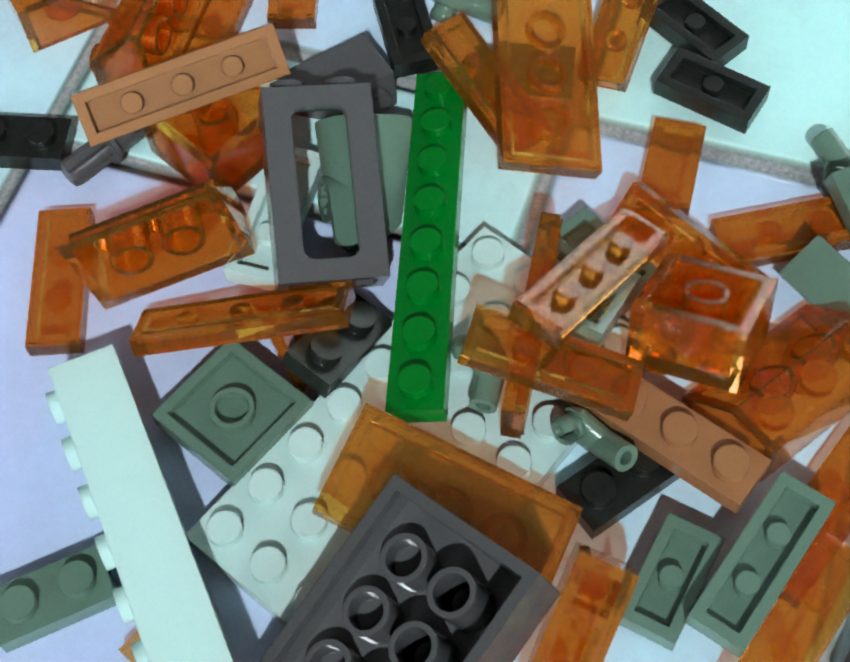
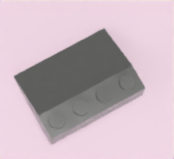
M394 474L259 662H513L558 598L560 592L535 569Z

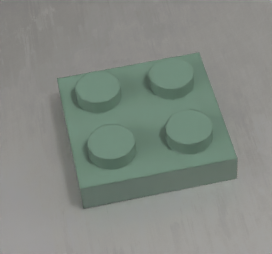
M230 337L151 416L159 428L231 487L232 485L235 486L313 406V402Z

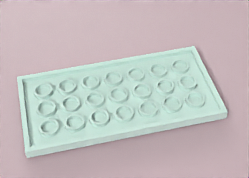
M484 226L458 252L452 343L458 335L466 334L470 330L481 331L491 338L507 365L497 411L486 414L475 411L469 406L476 374L470 364H460L459 359H455L453 354H451L447 421L389 423L385 406L393 319L389 330L353 371L326 398L320 395L313 402V406L235 486L232 485L185 534L191 547L285 626L394 474L492 541H495L578 445L576 442L572 445L560 443L554 437L551 428L554 417L564 414L565 408L572 406L539 385L541 372L568 341L562 336L545 330L549 311L569 283ZM619 318L599 351L638 375L655 356L658 343L622 318Z

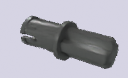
M154 124L93 147L90 146L89 141L61 161V172L74 186L84 184L111 162L114 164L122 162L123 154L155 131Z

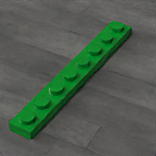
M466 70L417 74L385 406L389 423L447 421L469 89Z

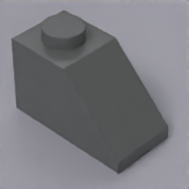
M364 33L290 68V75L277 79H295L301 81L302 85H322L329 78L340 76L352 77L356 83L371 82L374 114H383L388 108L397 104L394 71ZM339 110L294 113L293 115L321 120L326 117L344 114Z

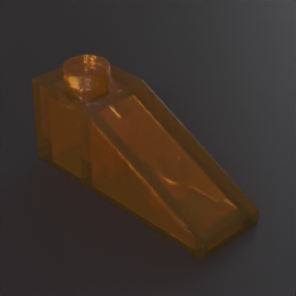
M576 541L556 587L560 595L544 617L528 662H603L639 580V575L633 565Z

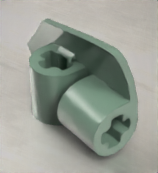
M374 114L386 237L388 238L402 223L412 119L406 115ZM335 115L323 118L315 123L320 165L323 174L318 181V206L323 222L332 223L334 243L355 255L358 252V240L346 120L344 115Z

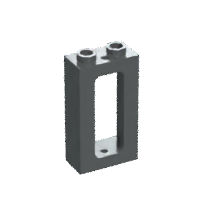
M340 76L329 78L322 85H302V82L299 80L282 79L270 83L269 87H261L258 111L275 294L383 286L390 277V266L371 82L356 83L352 77ZM340 110L343 112L346 120L358 252L351 257L312 259L304 251L291 116L294 113Z

